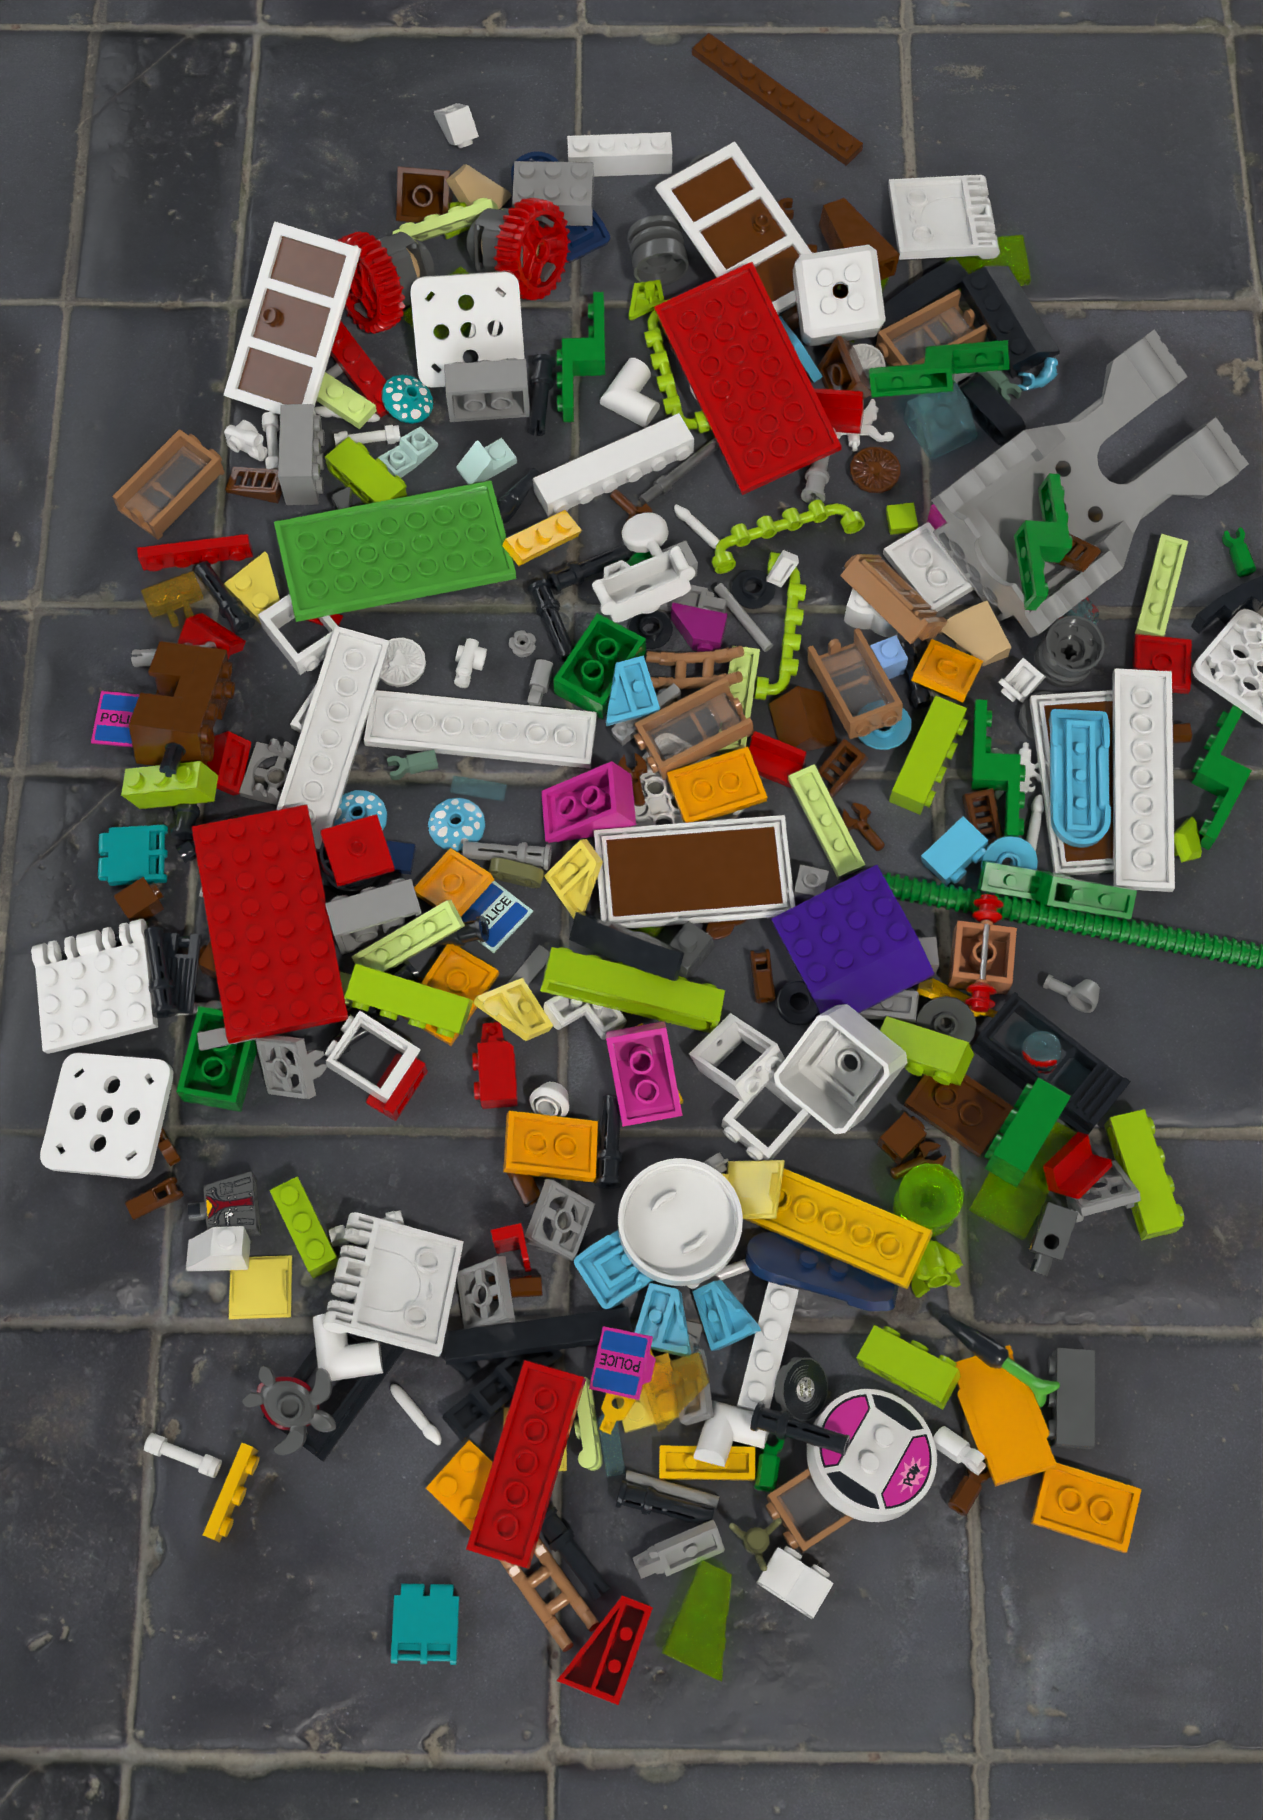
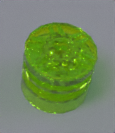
M925 1163L916 1166L904 1176L894 1197L893 1212L899 1217L932 1230L931 1238L942 1235L952 1226L963 1205L964 1191L960 1180L950 1169L939 1164ZM922 1200L925 1203L930 1201L932 1203L931 1208L929 1209L927 1206L922 1208L920 1206Z

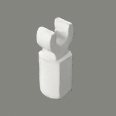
M945 1426L935 1433L933 1439L936 1449L958 1464L962 1462L970 1471L977 1475L986 1467V1464L982 1462L985 1456L980 1451L970 1448L969 1442Z

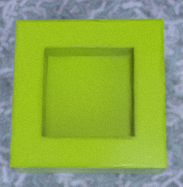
M914 502L887 505L886 516L890 535L911 533L918 528Z

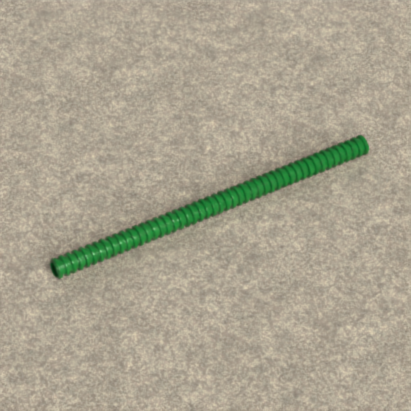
M889 872L886 875L883 874L895 897L900 898V901L903 902L905 899H908L909 903L918 901V904L922 905L924 902L929 907L934 904L936 908L945 906V910L954 908V911L958 912L960 909L966 914L968 911H971L973 915L975 911H979V907L974 905V900L984 895L978 889L976 892H973L972 888L963 890L962 886L954 888V885L950 884L947 887L945 883L937 885L936 881L927 883L926 879H923L921 882L915 877L911 880L909 876L900 878L899 874L891 876ZM998 893L994 894L1004 904L1002 908L997 909V912L1003 916L1002 921L1004 918H1007L1008 922L1017 920L1018 924L1026 922L1028 926H1031L1033 923L1035 927H1040L1041 925H1044L1045 929L1053 927L1054 931L1062 929V932L1067 933L1070 930L1075 935L1077 932H1080L1081 936L1089 934L1091 938H1094L1096 935L1101 940L1106 937L1108 941L1117 939V943L1126 941L1127 945L1135 943V946L1140 947L1143 944L1144 948L1148 949L1150 946H1153L1154 950L1162 948L1164 952L1171 950L1174 954L1179 951L1181 955L1189 953L1190 957L1199 955L1200 959L1208 957V960L1213 961L1216 958L1221 963L1226 960L1227 964L1235 962L1237 966L1244 964L1247 968H1250L1251 965L1257 970L1261 967L1263 968V944L1261 943L1256 946L1255 942L1246 944L1245 940L1237 942L1235 938L1228 940L1227 937L1223 936L1219 939L1218 935L1209 937L1208 933L1200 935V932L1195 931L1193 934L1191 930L1187 929L1185 932H1182L1181 928L1173 930L1171 926L1163 928L1161 924H1158L1156 927L1151 922L1146 925L1145 921L1136 923L1135 919L1127 921V919L1121 918L1120 920L1118 917L1112 916V918H1109L1107 915L1099 916L1096 913L1090 914V912L1083 913L1078 910L1073 911L1072 909L1046 906L1041 902L1036 904L1035 900L1027 902L1025 898H1022L1020 901L1015 896L1010 899L1008 895L999 897Z

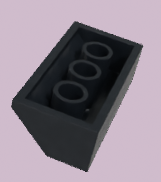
M984 266L961 279V294L969 307L974 311L980 326L985 324L988 327L986 336L989 341L1008 340L1010 369L1007 371L1012 379L1018 376L1019 372H1026L1043 363L1047 357L1052 358L1060 354L1058 347L1009 266Z

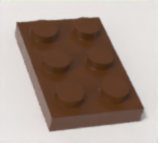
M966 1074L960 1086L952 1083L943 1085L935 1081L931 1076L924 1075L904 1103L906 1108L977 1157H980L1014 1108Z

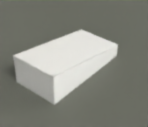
M783 550L766 577V581L782 587L798 565V556Z

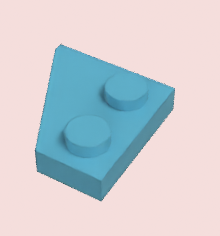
M644 655L616 663L605 722L606 726L650 715L660 710Z

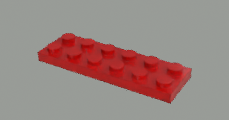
M524 1360L466 1550L523 1568H530L586 1378Z

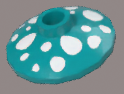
M393 376L386 381L382 389V401L386 410L401 422L410 424L420 423L429 417L433 409V397L430 390L413 376Z

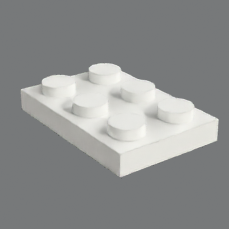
M927 522L884 548L883 555L896 572L932 606L930 610L938 612L974 589L933 533L935 529Z

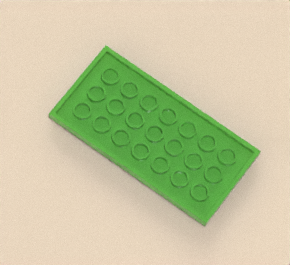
M492 481L274 522L296 622L516 579L512 557L502 546L507 537Z

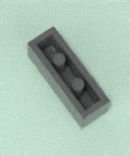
M1056 1348L1052 1352V1356L1047 1358V1375H1052V1381L1060 1382L1059 1389L1046 1396L1047 1407H1051V1420H1047L1046 1423L1049 1430L1047 1439H1051V1448L1090 1450L1095 1447V1350Z

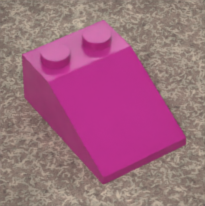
M612 761L541 791L545 841L548 843L594 837V830L626 828L636 825L632 776Z
M665 1021L606 1032L622 1126L682 1116Z

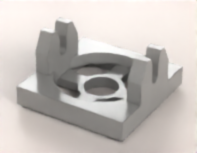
M274 738L270 740L269 745L256 742L239 791L240 796L278 805L281 793L277 788L285 784L287 772L284 767L287 759L292 762L295 747L285 741L284 746H281L279 741ZM278 756L275 766L269 769L258 767L265 759ZM272 771H282L284 773L283 781L277 784L271 783L268 780V776ZM254 777L265 779L268 784L267 790L264 789L262 784H256Z
M271 1035L256 1039L268 1094L310 1099L316 1096L313 1080L323 1074L327 1065L323 1063L314 1065V1062L324 1056V1051H306L304 1038ZM289 1050L294 1055L295 1064L291 1063V1060L285 1055ZM293 1074H297L300 1083L296 1087H293L291 1082Z
M1116 1160L1112 1161L1113 1166L1096 1182L1106 1183L1107 1185L1102 1188L1091 1187L1085 1193L1099 1195L1101 1198L1089 1201L1084 1198L1075 1199L1066 1196L1068 1209L1078 1212L1076 1223L1083 1221L1084 1216L1124 1205L1126 1209L1132 1208L1135 1202L1141 1201L1139 1190ZM1117 1186L1118 1193L1111 1194V1188Z
M546 1179L524 1236L528 1238L527 1244L537 1246L536 1249L555 1253L567 1260L574 1261L595 1203L554 1180ZM553 1199L563 1201L562 1207L557 1210L551 1209L549 1205ZM572 1207H574V1210H575V1218H576L575 1221H574L573 1213L571 1212ZM565 1212L568 1222L561 1229L558 1226L557 1220L560 1213ZM545 1217L551 1220L553 1227L550 1240L543 1230ZM572 1231L568 1239L563 1243H559L563 1233Z
M496 1256L457 1272L464 1329L515 1322L505 1256ZM485 1275H494L496 1284L490 1286L486 1282ZM482 1286L486 1290V1299L483 1303L480 1302L478 1297L479 1289ZM498 1295L499 1306L491 1316L490 1303L493 1296ZM474 1304L480 1307L481 1317L475 1310Z

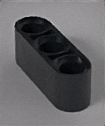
M976 374L955 388L954 394L958 403L998 445H1005L1026 429L1022 417L982 375Z

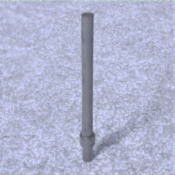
M713 438L668 475H662L654 481V486L639 497L643 505L645 503L649 504L660 494L665 495L670 491L675 482L719 448L716 439Z

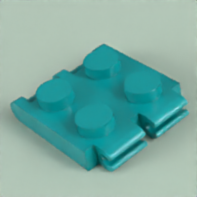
M168 826L109 828V833L99 834L98 853L100 856H108L98 858L99 880L108 881L110 886L131 885L142 877L145 878L148 884L166 883L167 875L164 874L165 858L168 857V851L165 850V834L168 833ZM157 835H159V849H158ZM157 859H159V872L157 869Z
M401 1583V1595H394L391 1664H398V1660L420 1661V1664H427L428 1661H449L450 1665H457L460 1597L454 1596V1585L431 1584L430 1596H424L425 1584ZM399 1650L421 1651V1654H399ZM428 1651H450V1655L428 1654Z

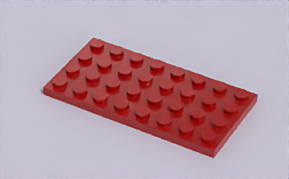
M753 262L654 306L657 317L742 495L842 450L838 437Z
M308 805L192 826L228 1043L231 1044L347 1020L348 1013L330 919L325 905L326 898Z

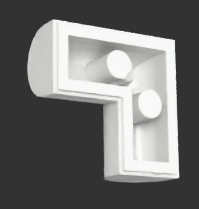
M629 358L600 399L602 406L644 428L648 426L660 409L658 402L640 393L651 377L648 366L639 359Z
M558 995L544 1003V1012L557 1030L585 1016L600 1038L605 1040L606 1032L622 1029L627 1022L619 1010Z
M325 1314L313 1317L318 1369H325L329 1373L331 1381L383 1373L380 1341L348 1345L347 1333L339 1334L328 1331L323 1327Z
M712 1400L714 1417L705 1420L694 1453V1459L725 1467L733 1441L764 1449L769 1433L762 1430L755 1432L750 1429L754 1411Z

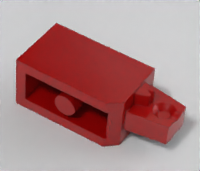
M484 1023L481 1043H477L478 1053H472L473 1071H479V1082H474L475 1100H480L482 1109L517 1107L518 1096L514 1046L508 1041H504L501 1023Z

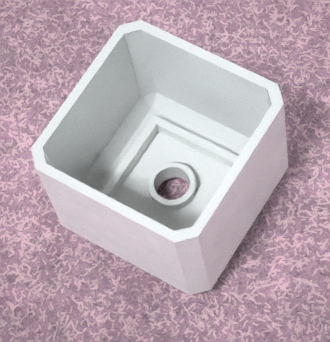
M862 245L803 254L795 262L793 281L802 342L808 346L833 343L837 336H842L846 341L875 337L886 320L877 250L870 245ZM844 284L848 289V295L842 299L836 298L832 292L835 285Z
M848 1004L836 1005L816 1017L774 1073L775 1085L834 1134H842L849 1131L867 1116L908 1063L907 1055L901 1047ZM846 1054L856 1057L858 1066L855 1070L846 1067L844 1063Z

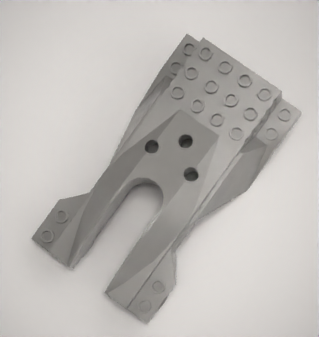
M1155 329L1107 364L1102 397L1068 423L1023 430L931 500L946 520L933 533L981 600L983 602L988 601L998 622L1014 615L1030 638L1039 635L1058 618L1123 569L1134 532L1139 521L1172 495L1203 499L1229 482L1249 465L1215 417L1180 440L1124 484L1111 482L1101 473L1097 455L1103 442L1188 377L1181 366H1178L1174 356L1168 352L1167 346L1161 342L1160 336ZM1049 473L1060 474L1061 486L1065 490V510H1067L1069 516V534L1098 547L1101 552L1084 572L1052 562H1045L1044 577L1045 583L1048 584L1049 588L1048 596L1036 611L1025 610L1014 534L1025 520L1043 521L1038 487Z

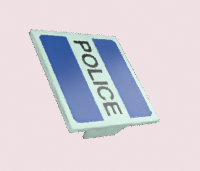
M493 881L461 916L463 922L475 920L478 916H484L489 927V940L487 942L477 941L492 953H495L533 913V910L497 882Z

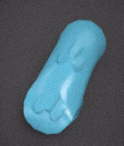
M1047 357L1044 361V367L1037 377H1034L1031 373L1019 372L1018 376L1023 377L1022 385H1018L1020 389L1027 391L1039 387L1042 388L1058 375L1056 369L1058 366L1057 359Z

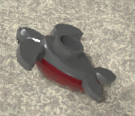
M261 1366L259 1379L262 1383L258 1385L257 1393L251 1392L242 1400L246 1407L260 1406L265 1417L275 1427L289 1430L288 1436L274 1448L275 1453L284 1456L299 1450L306 1441V1427L310 1424L314 1429L321 1432H331L336 1429V1421L333 1416L324 1410H319V1405L327 1401L332 1393L330 1375L323 1368H319L316 1371L315 1386L312 1389L307 1383L298 1378H275L270 1367Z

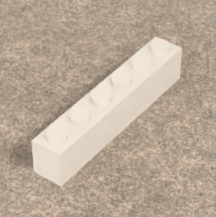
M678 413L533 478L534 493L549 518L563 510L568 511L578 504H586L598 495L611 493L618 486L627 482H635L647 473L660 471L667 464L676 460L681 461L688 458L694 452V437Z

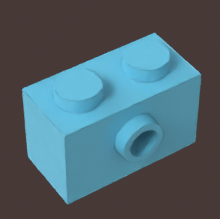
M963 816L921 855L922 863L942 883H945V886L951 881L955 884L967 873L965 868L970 863L974 862L977 864L982 860V856L986 853V848L988 847V839Z

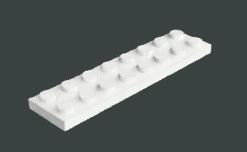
M339 626L334 628L276 809L308 805L316 851L320 852L322 843L320 830L334 826L390 647L389 640Z
M1114 669L1112 673L1114 886L1142 891L1173 892L1175 889L1172 671Z
M376 690L367 718L364 744L371 747L421 752L434 749L435 753L591 769L597 712Z

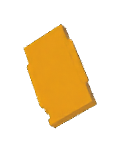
M1005 1346L1008 1350L1009 1358L1015 1361L1011 1346ZM977 1356L955 1362L961 1376L957 1383L959 1390L957 1396L976 1447L985 1456V1461L995 1487L1055 1468L1057 1464L1047 1441L1049 1430L1031 1388L1002 1367L998 1369L989 1367Z

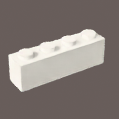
M671 132L567 136L568 162H593L594 177L672 174Z
M768 1282L758 1320L761 1331L755 1333L737 1407L754 1411L756 1405L760 1402L765 1404V1408L770 1409L775 1381L779 1372L797 1300L798 1289Z

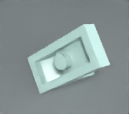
M502 438L485 448L477 440L456 468L465 482L470 485L485 482L516 464L517 459Z

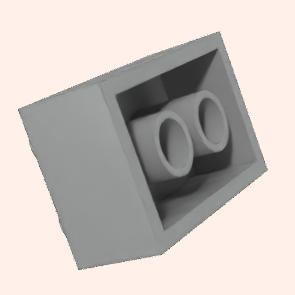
M514 161L512 207L514 208L515 202H520L522 199L527 198L548 200L553 202L554 205L559 206V211L564 212L563 219L568 221L567 225L593 226V162Z
M510 358L502 361L482 360L472 363L455 362L444 364L446 398L450 422L530 417L526 359Z
M314 404L281 405L278 478L286 505H318L319 494L324 493L323 477H320V470H324L325 465L324 454L321 453V446H325V432L322 430L321 415H316Z
M396 879L387 886L380 888L368 887L361 890L360 894L349 897L347 895L337 896L331 902L325 903L341 955L367 948L422 915L412 879Z

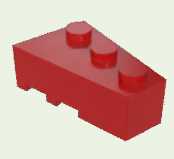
M622 1595L556 1681L619 1706L653 1607Z

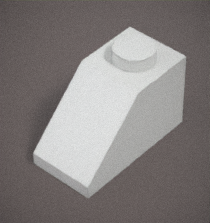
M456 103L434 111L435 118L449 144L458 145V148H463L473 144L472 139L479 137L468 105Z
M212 1227L190 1239L188 1242L186 1270H248L251 1241L245 1227Z

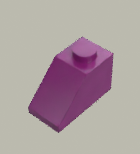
M672 603L671 621L692 650L702 652L721 649L727 625V613Z

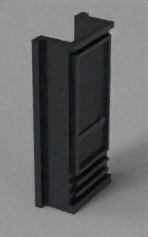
M1016 992L1012 994L982 1030L971 1047L972 1051L1022 1090H1024L1027 1083L1033 1086L1038 1077L1053 1085L1051 1080L1069 1058L1076 1059L1090 1070L1091 1073L1070 1097L1059 1119L1075 1132L1088 1135L1131 1082L1126 1077L1123 1078L1020 998ZM1014 1012L1066 1052V1056L1047 1079L993 1038Z
M350 1299L347 1303L354 1304L355 1299ZM347 1333L360 1343L377 1341ZM380 1341L383 1373L355 1377L358 1380L333 1414V1418L336 1421V1429L331 1432H320L316 1439L306 1433V1441L303 1447L324 1462L406 1348ZM316 1346L293 1375L294 1378L306 1382L318 1366ZM280 1429L286 1435L289 1434V1430Z

